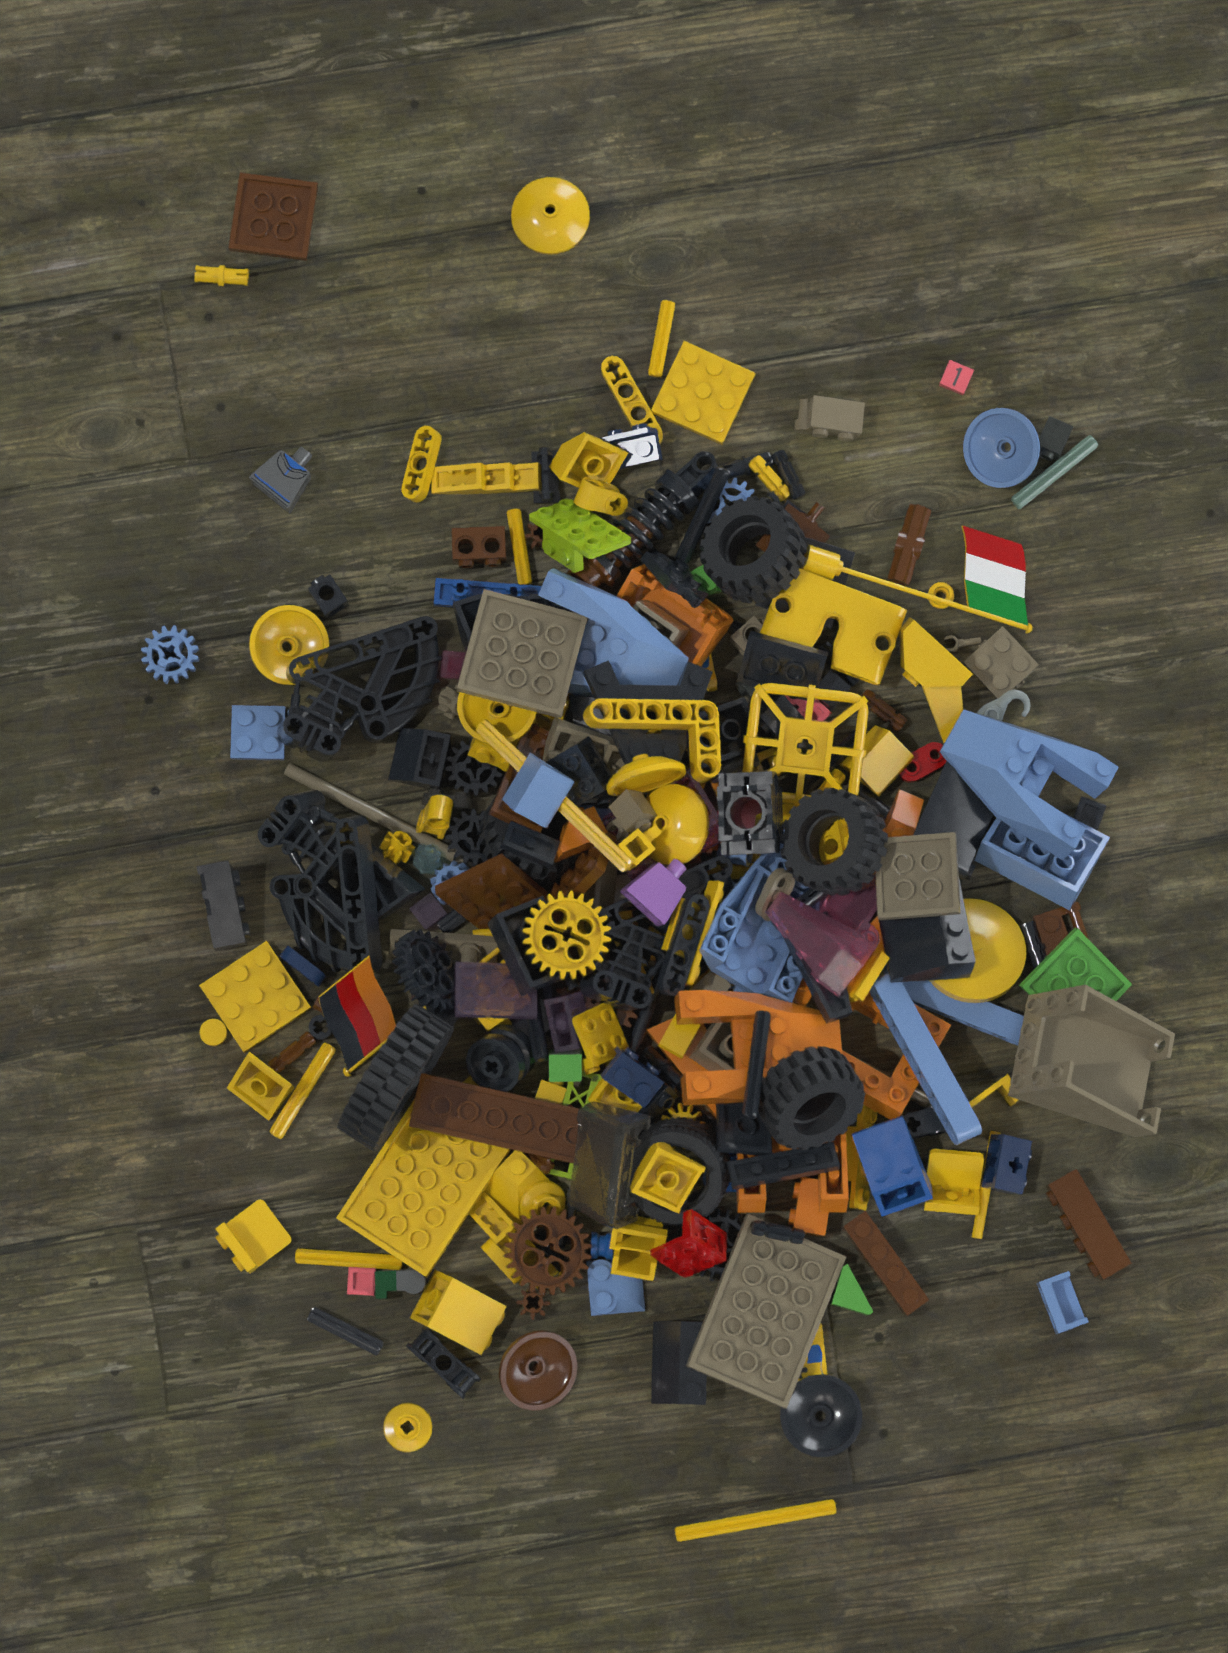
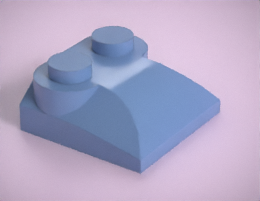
M613 1260L586 1261L589 1267L587 1275L591 1316L645 1311L642 1279L611 1274Z

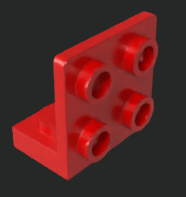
M693 1209L683 1212L682 1236L650 1250L651 1257L683 1278H686L726 1261L727 1232Z

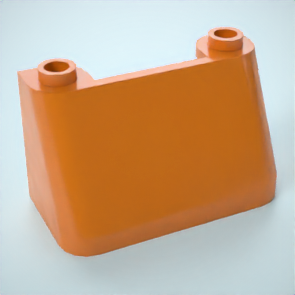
M644 564L631 570L617 594V597L630 603L631 607H634L637 601L649 600L688 627L690 631L679 649L689 657L688 662L700 667L733 622V618L727 612L707 598L703 602L701 601L697 608H692L681 595L666 590Z

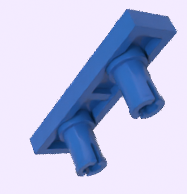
M436 578L434 606L453 607V602L482 594L484 589L501 594H512V596H529L530 594H539L542 586Z

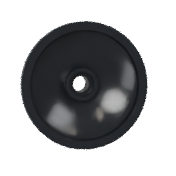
M812 1375L797 1382L787 1409L781 1408L780 1421L786 1438L797 1450L809 1456L829 1457L843 1452L855 1441L862 1425V1408L854 1390L841 1379L830 1375ZM818 1411H823L826 1415L825 1419L821 1422L815 1418V1414Z

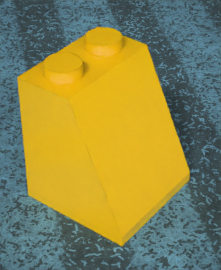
M435 1270L410 1318L482 1355L483 1351L487 1350L492 1342V1334L496 1326L502 1323L507 1306Z

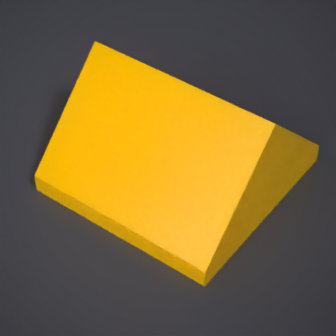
M875 725L866 734L864 749L867 751L866 757H863L860 782L877 796H880L915 757L890 730ZM847 756L840 763V766L849 773L851 771L852 756Z
M249 1052L227 1089L269 1121L295 1087Z

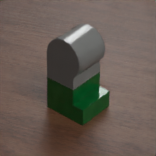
M415 1270L375 1271V1293L377 1300L388 1299V1292L406 1291L409 1294L417 1295L423 1292L426 1287L425 1277Z

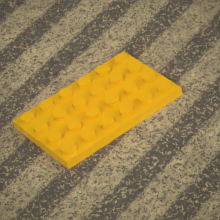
M414 1099L336 1218L423 1276L428 1277L489 1184L493 1173L502 1164L510 1150L409 1127Z

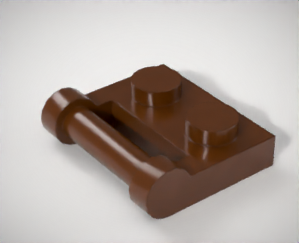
M1074 902L1070 910L1060 907L1033 916L1041 942L1045 943L1046 946L1044 949L1046 957L1068 935L1062 916L1069 914L1073 927L1078 928L1088 938L1079 912L1081 910L1079 902Z

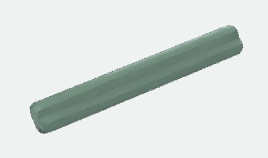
M1088 435L1012 496L1011 501L1015 507L1021 509L1095 450L1098 446L1097 441L1091 435Z

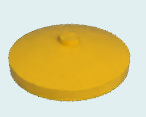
M963 899L976 961L970 978L929 981L936 989L952 999L967 1003L988 1002L1008 992L1020 977L1026 961L1025 939L1016 921L999 906L979 899Z

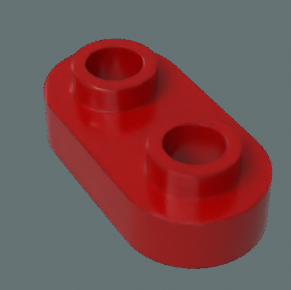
M931 742L912 752L915 758L909 764H914L916 771L909 772L906 767L899 774V777L905 782L914 783L942 768L947 761L940 753L943 745L938 742ZM937 751L940 757L934 760L930 757V752Z

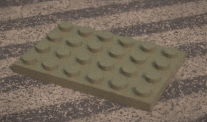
M746 1214L686 1367L783 1409H787L846 1256L805 1238L802 1244L790 1243V1240L785 1242L766 1238L765 1235H753L751 1233L753 1221L764 1220Z

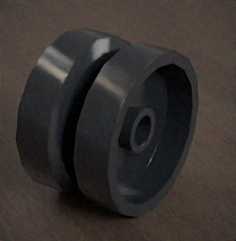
M499 1024L473 1043L468 1050L466 1064L470 1076L477 1085L507 1092L529 1074L534 1068L535 1060L533 1059L530 1038L517 1027Z

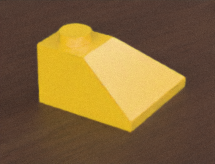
M583 432L561 445L549 468L560 480L578 488L583 477H590L611 484L628 452Z
M514 1151L496 1169L484 1191L515 1223L521 1225L522 1222L519 1217L521 1215L520 1201L524 1192L537 1182L550 1180L522 1152Z

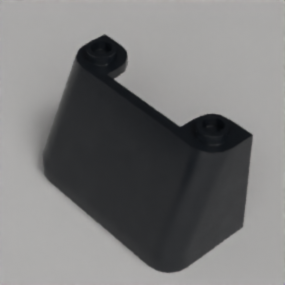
M946 761L913 835L955 832L957 834L958 873L960 884H962L964 878L970 880L976 867L971 863L993 813L962 779L956 769Z

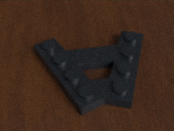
M608 660L586 669L582 673L595 700H703L713 672L687 662L678 685H620ZM620 709V715L628 720L630 718L628 711ZM646 709V712H654L650 709ZM672 710L674 718L682 720L681 713L678 710ZM609 729L625 765L632 762V758L640 754H648V757L662 756L681 762L689 740L688 730H662L661 734H642L641 729Z

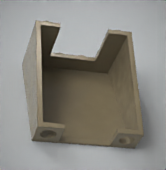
M1087 985L1028 995L1008 1096L1133 1137L1157 1134L1161 1108L1142 1109L1151 1062L1171 1059L1175 1033ZM1165 1040L1164 1049L1157 1053L1158 1045ZM1151 1115L1150 1124L1145 1123L1144 1120Z

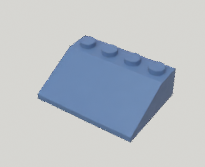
M1070 817L1085 827L1086 830L1076 849L1061 860L999 818H996L982 840L974 861L1070 910L1110 837Z

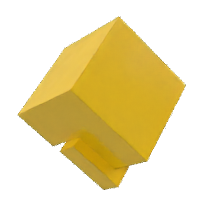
M621 1214L620 1221H614L609 1249L614 1250L611 1274L654 1281L657 1260L650 1256V1250L666 1243L668 1230L663 1229L662 1222L658 1223L655 1219L652 1220L627 1214Z

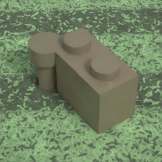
M816 395L810 398V402H808V399H800L798 419L795 420L794 432L812 434V436L818 438H826L828 435L837 436L840 441L851 442L862 434L865 403Z

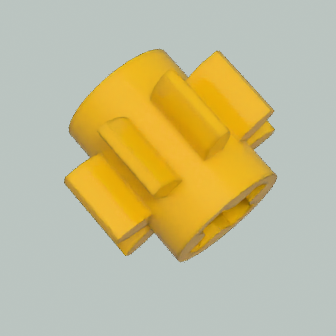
M396 831L394 834L388 832L379 848L383 850L385 858L388 857L397 864L401 860L407 863L415 846L411 845L412 840L407 833Z

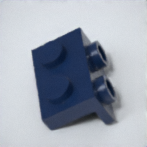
M617 1046L614 1049L617 1053L603 1071L601 1077L645 1108L664 1084L659 1075L661 1071L650 1062H647L646 1065L638 1060L640 1056L629 1047L624 1050Z

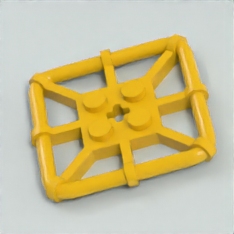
M759 683L754 687L755 691L751 697L747 735L743 737L745 751L742 773L753 772L756 745L777 747L776 763L768 771L798 773L796 793L782 792L783 803L794 804L795 807H798L800 805L798 801L805 796L803 794L805 774L824 776L833 788L844 790L829 772L831 754L852 756L848 792L858 796L863 757H866L867 751L864 749L869 713L868 700L865 696L861 697L859 694L852 692L815 688L816 685L802 687L777 683H764L761 685ZM769 694L807 698L805 719L786 717ZM762 699L780 720L779 739L757 737ZM814 699L852 703L850 707L830 722L812 720ZM858 710L854 747L832 746L834 728ZM803 739H807L808 743L813 745L812 749H808L806 754L801 753V748H797V744L802 743Z

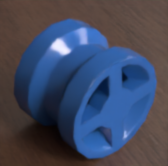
M592 1232L591 1259L605 1257L607 1260H613V1249H609L612 1233L599 1235L597 1232Z

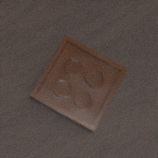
M240 173L228 247L229 251L307 261L318 183Z
M503 854L435 885V894L478 929H488L487 923L496 914L541 896L544 897L545 901L547 900V891Z

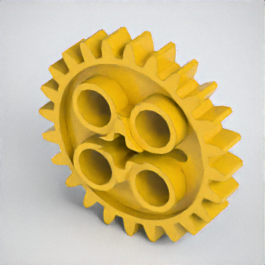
M559 891L556 900L551 894H548V903L545 904L542 900H539L537 903L540 910L531 908L530 912L534 918L525 919V922L531 926L522 930V933L529 935V938L523 940L522 943L531 945V948L526 951V955L534 954L536 957L531 963L536 964L540 961L542 963L540 972L549 968V977L551 978L556 971L560 973L561 980L564 979L566 973H569L571 979L574 980L576 971H579L584 977L586 976L585 967L594 971L596 967L593 961L602 963L603 958L599 953H607L609 951L607 947L603 946V943L611 941L610 937L604 936V933L610 931L611 927L602 925L608 917L598 916L602 907L593 909L591 907L593 899H590L587 903L583 902V893H581L578 899H574L573 891L569 892L567 898H564L563 893ZM555 911L563 912L566 916V922L561 925L555 924L551 918L552 913ZM587 921L591 925V932L586 935L581 934L577 930V923ZM548 925L560 932L569 929L571 930V936L587 940L590 944L586 946L572 938L565 942L563 941V935L544 929V926ZM546 936L553 937L556 941V948L553 950L545 949L542 946V938ZM571 946L580 948L582 952L581 958L572 960L567 954L568 948Z

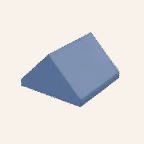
M529 753L502 800L516 813L547 828L575 781L532 753Z

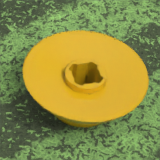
M540 1181L531 1185L521 1198V1215L529 1219V1210L531 1209L539 1215L540 1207H543L545 1202L549 1203L546 1207L547 1214H549L551 1207H556V1215H559L566 1207V1196L563 1189L551 1181Z
M402 1403L392 1408L387 1414L383 1425L384 1435L393 1448L402 1452H414L421 1449L429 1441L432 1434V1421L427 1411L421 1406L414 1403ZM410 1421L412 1426H414V1430L405 1434L403 1429H401V1425Z

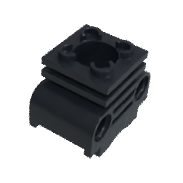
M775 771L719 773L717 801L721 855L779 853L780 835L784 834V827H782V787L778 786L777 773ZM755 799L761 806L762 816L756 826L748 829L742 822L741 810L748 801Z

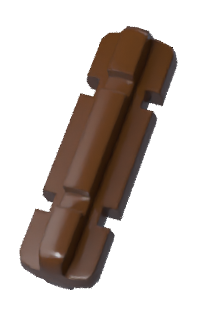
M867 689L863 692L861 697L865 696L868 700L867 705L871 707L870 711L884 722H890L889 726L896 731L903 728L907 721L900 713L897 715L895 713L896 710L881 698H875L876 694Z
M305 1032L299 1037V1041L295 1040L280 1052L278 1058L274 1057L269 1061V1067L279 1074L285 1069L284 1066L286 1064L290 1065L305 1052L306 1048H311L316 1043V1040L310 1032Z
M523 1153L544 1174H549L550 1170L555 1167L554 1162L547 1157Z

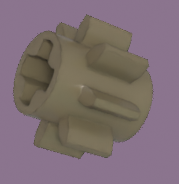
M458 685L454 687V690L447 686L440 693L438 699L440 704L438 709L443 711L444 715L452 720L455 715L458 716Z

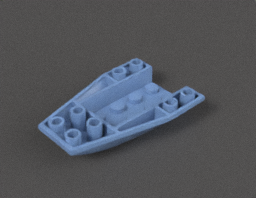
M781 852L761 854L719 905L701 945L700 952L710 971L743 991L758 993L792 1003L803 976L781 932L772 925L771 921H766L760 917L755 909L769 875L778 868L786 869L784 862L787 860L781 857ZM795 880V885L788 901L798 898L810 888ZM820 901L808 909L802 918L818 914Z

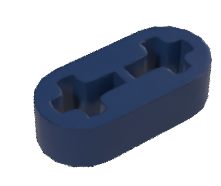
M288 945L279 955L285 962L318 987L327 978L323 972Z

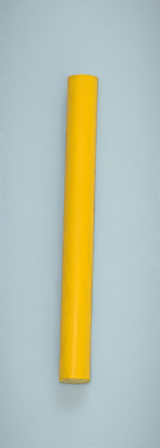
M990 1131L988 1147L991 1134H1001L1000 1132ZM981 1186L979 1191V1214L975 1215L971 1236L976 1239H982L991 1192L990 1189L982 1188Z

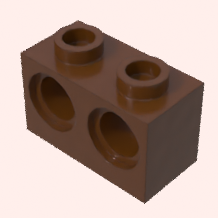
M505 526L452 528L453 564L459 565V568H473L474 564H485L486 567H499L501 563H506ZM490 542H495L500 548L495 553H489L485 550L486 545ZM469 543L473 546V550L469 554H462L458 550L460 545Z

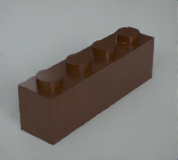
M1077 1169L1046 1186L1048 1192L1045 1195L1053 1207L1057 1205L1062 1213L1059 1219L1066 1230L1071 1229L1076 1238L1073 1240V1243L1080 1254L1085 1253L1089 1263L1086 1265L1094 1278L1098 1276L1100 1281L1132 1264Z
M866 1211L842 1227L845 1234L905 1317L929 1301L926 1294Z

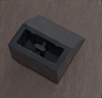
M400 729L388 780L441 791L447 757L449 756L452 742L451 735L426 729Z

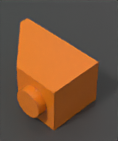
M901 789L898 790L884 821L886 828L883 831L888 833V837L912 836L914 834L924 799Z
M594 806L588 809H584V807L579 808L605 834L607 833ZM568 820L563 826L559 838L561 842L554 861L556 863L586 851L592 845Z

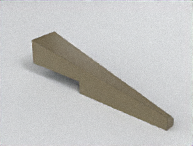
M556 717L554 718L545 743L544 762L589 736L612 775L625 765L612 737Z

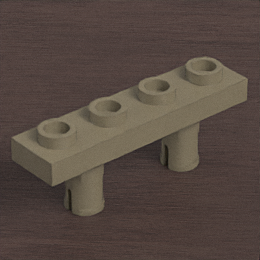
M391 929L389 957H395L392 951L396 949L394 944L399 941L398 939L412 930ZM430 932L432 938L436 935L438 936L440 944L446 943L447 952L453 951L451 957L453 960L461 962L460 971L464 975L474 974L476 964L498 947L493 936ZM497 955L486 964H497Z

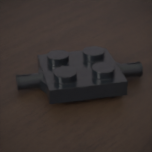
M652 548L648 552L646 551L641 558L644 565L666 590L681 595L692 608H697L701 601L703 602L709 594L702 586V580L691 574L689 571L690 567L682 560H670L664 554L659 553L656 548Z

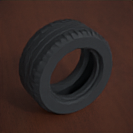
M671 1117L663 1121L660 1120L644 1130L630 1150L624 1170L628 1194L641 1212H644L650 1219H655L658 1223L662 1222V1224H669L670 1226H683V1212L693 1209L705 1218L717 1208L729 1185L730 1177L727 1162L731 1161L729 1153L717 1151L716 1132L712 1131L706 1124H701L697 1120L694 1121V1119H687L685 1117ZM658 1142H664L670 1146L683 1147L692 1151L701 1159L706 1170L705 1186L699 1192L687 1197L679 1214L632 1193L630 1189L634 1173L648 1149Z

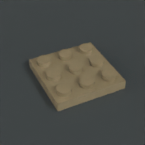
M950 832L888 837V842L884 843V848L887 849L886 857L882 856L880 863L883 865L879 872L876 871L878 919L891 920L961 914L957 834Z

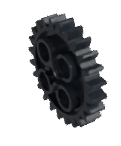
M422 929L418 931L412 930L400 937L399 941L394 944L396 949L392 951V954L396 958L392 960V963L398 966L394 973L401 976L398 983L405 984L404 993L410 992L412 994L411 1001L417 999L418 1005L421 1007L426 1006L429 1012L434 1010L435 1014L445 1013L457 1006L458 1002L463 999L461 994L465 992V989L461 985L465 983V980L459 977L461 971L456 967L459 961L452 959L453 951L447 952L446 943L440 944L438 936L436 935L432 938L430 931L423 933Z

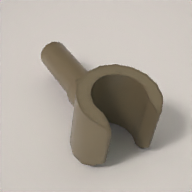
M949 635L944 638V641L953 640L956 642L953 648L946 649L950 653L957 652L959 647L981 644V637L957 639L955 636Z

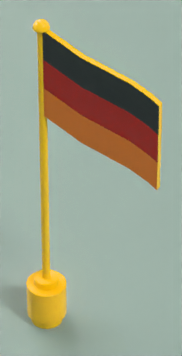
M498 947L476 964V971L500 952ZM370 956L366 957L319 995V1004L323 1016L340 1046L346 1068L343 1069V1074L350 1077L352 1076V1071L381 1048L396 1026L390 1004L374 976ZM463 974L460 978L466 980L471 975Z

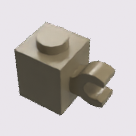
M626 789L609 806L616 819L609 822L606 829L608 831H615L618 827L616 841L621 842L628 836L629 832H634L638 828L641 832L648 830L651 827V822L658 815L642 792Z

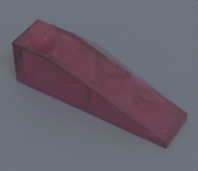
M780 892L766 911V914L784 938L789 939L797 949L796 954L801 960L804 959L812 969L811 974L816 981L837 997L841 995L877 947L856 930L783 892Z

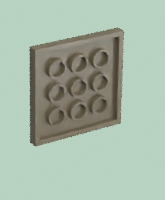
M484 589L458 682L457 692L561 719L587 617Z

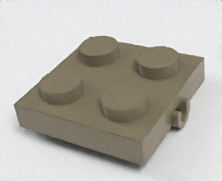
M1003 626L988 640L985 639L978 645V649L964 661L968 669L996 699L1015 687L1016 689L1020 688L1025 683L1024 679L1039 666Z

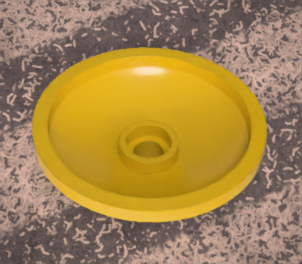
M545 177L532 181L518 193L512 206V226L518 239L529 249L541 254H560L572 249L582 240L589 226L590 213L585 196L574 184L561 178ZM548 207H552L555 209V212L547 214L545 210Z
M295 605L278 606L267 611L255 623L249 639L250 655L258 671L267 679L282 685H295L286 677V669L293 659L329 647L328 634L320 619L311 611ZM284 642H288L291 645L289 652L283 650L282 644ZM328 654L318 658V664L321 668H323ZM309 660L310 664L306 668L299 669L298 665H296L293 671L294 674L299 673L302 677L306 670L311 669V660Z
M461 692L458 695L457 711L461 724L474 739L485 744L489 743L476 732L477 725L484 719L488 720L512 743L529 731L537 716V712ZM501 705L504 707V711L498 714L495 712V708Z
M640 754L633 757L632 762L621 767L611 777L606 789L607 793L611 796H620L626 789L642 793L650 792L680 780L685 776L686 768L684 764L677 760L662 756L648 757V754Z
M678 784L661 786L646 798L658 815L651 822V827L656 824L662 831L659 836L650 842L656 849L648 856L664 865H669L673 859H677L684 864L693 859L706 842L709 831L708 811L702 798L691 788ZM664 819L665 825L662 828V821Z

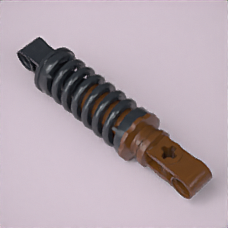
M701 451L676 474L666 469L664 474L655 481V489L648 488L644 492L645 499L637 498L634 501L635 508L627 507L623 512L624 517L617 516L613 520L614 527L631 537V544L593 559L583 556L584 570L576 573L569 570L566 574L597 588L603 583L612 587L622 576V572L619 570L622 565L628 569L631 568L633 563L630 558L633 555L637 559H641L643 553L640 549L643 546L648 550L654 547L650 539L655 537L657 540H662L664 538V534L658 528L661 524L668 531H672L675 526L669 517L673 515L678 521H683L685 516L679 509L682 505H684L683 511L687 515L698 508L700 502L697 497L707 489L713 473L718 467L714 455L708 451ZM706 465H711L709 469L701 470L702 467Z

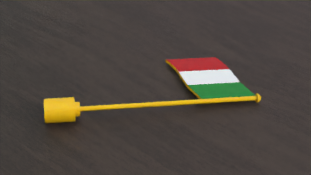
M963 525L961 526L965 541L964 584L967 606L843 567V561L840 560V554L809 545L806 554H804L806 559L801 569L830 580L844 572L1023 629L1025 633H1030L1033 629L1027 620L1024 598L1026 573L1024 550L1022 544Z

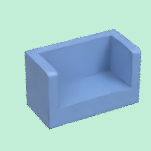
M1069 1271L1036 1283L1055 1334L1089 1322L1087 1317H1084L1069 1278L1071 1276Z

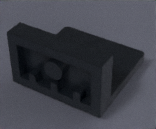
M589 736L546 761L547 764L575 781L566 796L576 806L605 791L609 780L613 776Z

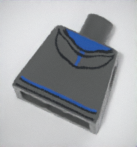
M301 446L292 457L283 450H280L250 475L251 484L290 514L311 480L310 472L304 466L313 456Z

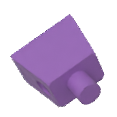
M673 859L666 868L659 862L652 864L627 884L620 893L656 926L664 925L686 891L685 885L678 880L686 870V867L677 859Z

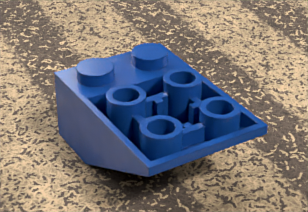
M903 1115L852 1133L871 1192L881 1216L933 1199L931 1182Z

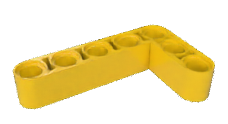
M596 699L584 711V722L589 727L595 729L688 730L690 772L693 779L700 783H706L721 770L719 712L717 706L711 701ZM593 708L602 711L603 719L595 717ZM620 709L628 711L630 715L628 720L620 715ZM646 709L654 711L656 720L648 718ZM672 710H678L682 715V720L675 719ZM699 710L706 712L708 721L702 720L699 717ZM700 736L707 738L709 747H704L700 743ZM701 763H706L710 767V774L703 772Z

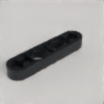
M689 895L682 903L657 981L658 989L663 995L676 996L679 991H683L710 909L709 901L703 895ZM692 902H697V905L700 906V911H695V908L691 907ZM687 917H692V919H697V922H696V921H693V920H687ZM687 924L693 929V936L689 940H686L682 935V929ZM678 950L682 951L685 955V961L680 966L674 962V954ZM670 968L680 970L681 972L680 974H675L674 971H670ZM668 979H672V982L676 984L675 988H670V985L667 984Z

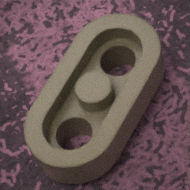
M778 868L769 875L755 907L756 913L764 920L770 921V917L785 907L795 885V879L790 872L784 868Z

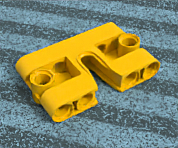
M799 568L800 574L796 580L793 579L789 583L791 586L786 591L782 589L778 592L779 596L772 599L760 633L813 647L821 635L826 620L833 618L839 623V630L833 644L831 669L880 686L907 610ZM781 599L787 601L789 611L786 613L777 611L775 607L776 601ZM884 637L887 639L889 648L885 651L879 650L875 644L877 638Z

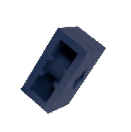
M991 1134L981 1187L1008 1194H1023V1189L1027 1183V1166L1032 1156V1141L1004 1134Z

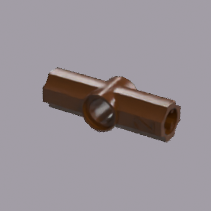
M918 504L909 505L902 531H899L893 551L895 555L887 578L890 582L902 586H909L916 560H919L925 541L924 534L931 514V510L925 506Z

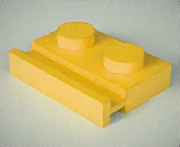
M880 951L879 954L876 952L861 953L853 960V967L848 975L843 978L850 1002H857L858 999L863 1001L889 960V957L884 952Z

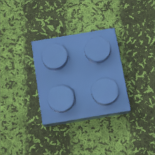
M232 705L230 758L241 760H284L285 744L279 741L277 730L286 718V707Z

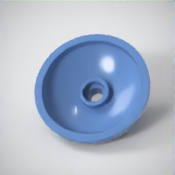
M1008 408L991 409L976 417L968 427L963 443L964 458L971 473L982 483L997 488L1015 486L1028 478L1037 465L1040 454L1039 437L1030 420L1020 412ZM1007 442L1011 445V449L1009 452L1005 450V444Z

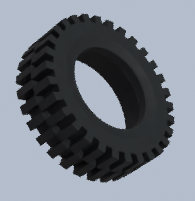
M414 1004L395 1026L394 1031L387 1037L386 1042L381 1046L371 1065L363 1074V1078L357 1084L354 1093L343 1110L344 1112L340 1116L337 1128L373 1152H376L391 1135L415 1099L421 1073L430 1075L436 1066L438 1059L449 1042L454 1027L420 1005Z

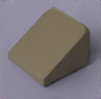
M709 971L690 991H730L732 986L724 978Z

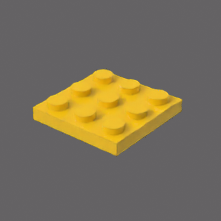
M683 341L651 412L656 416L723 445L756 373Z
M267 941L199 985L244 1053L311 1009Z

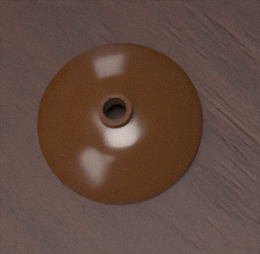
M544 1330L527 1333L515 1340L502 1357L499 1367L501 1389L505 1396L520 1408L526 1410L549 1408L561 1401L572 1388L577 1375V1358L572 1346L562 1336ZM535 1361L534 1366L528 1368L530 1362Z

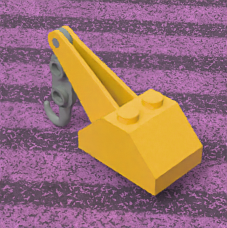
M909 617L901 626L899 632L900 666L905 670L902 675L915 687L918 684L922 686L942 741L945 743L963 711L961 686L964 685L973 673L914 619ZM1009 690L1000 698L984 704L977 714L1002 721L1007 705L1013 699H1020L1024 704L1022 716L1025 717L1030 711V699L1027 694L1020 690Z

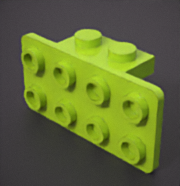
M572 499L560 500L559 503L548 507H541L529 514V520L543 529L542 548L544 553L574 573L584 570L583 556L593 559L631 544V537L591 511L577 506Z

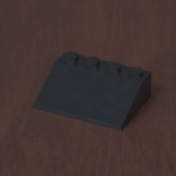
M960 880L961 914L879 920L884 952L889 957L887 968L890 983L970 978L976 961ZM874 885L873 892L877 909V891L876 885Z

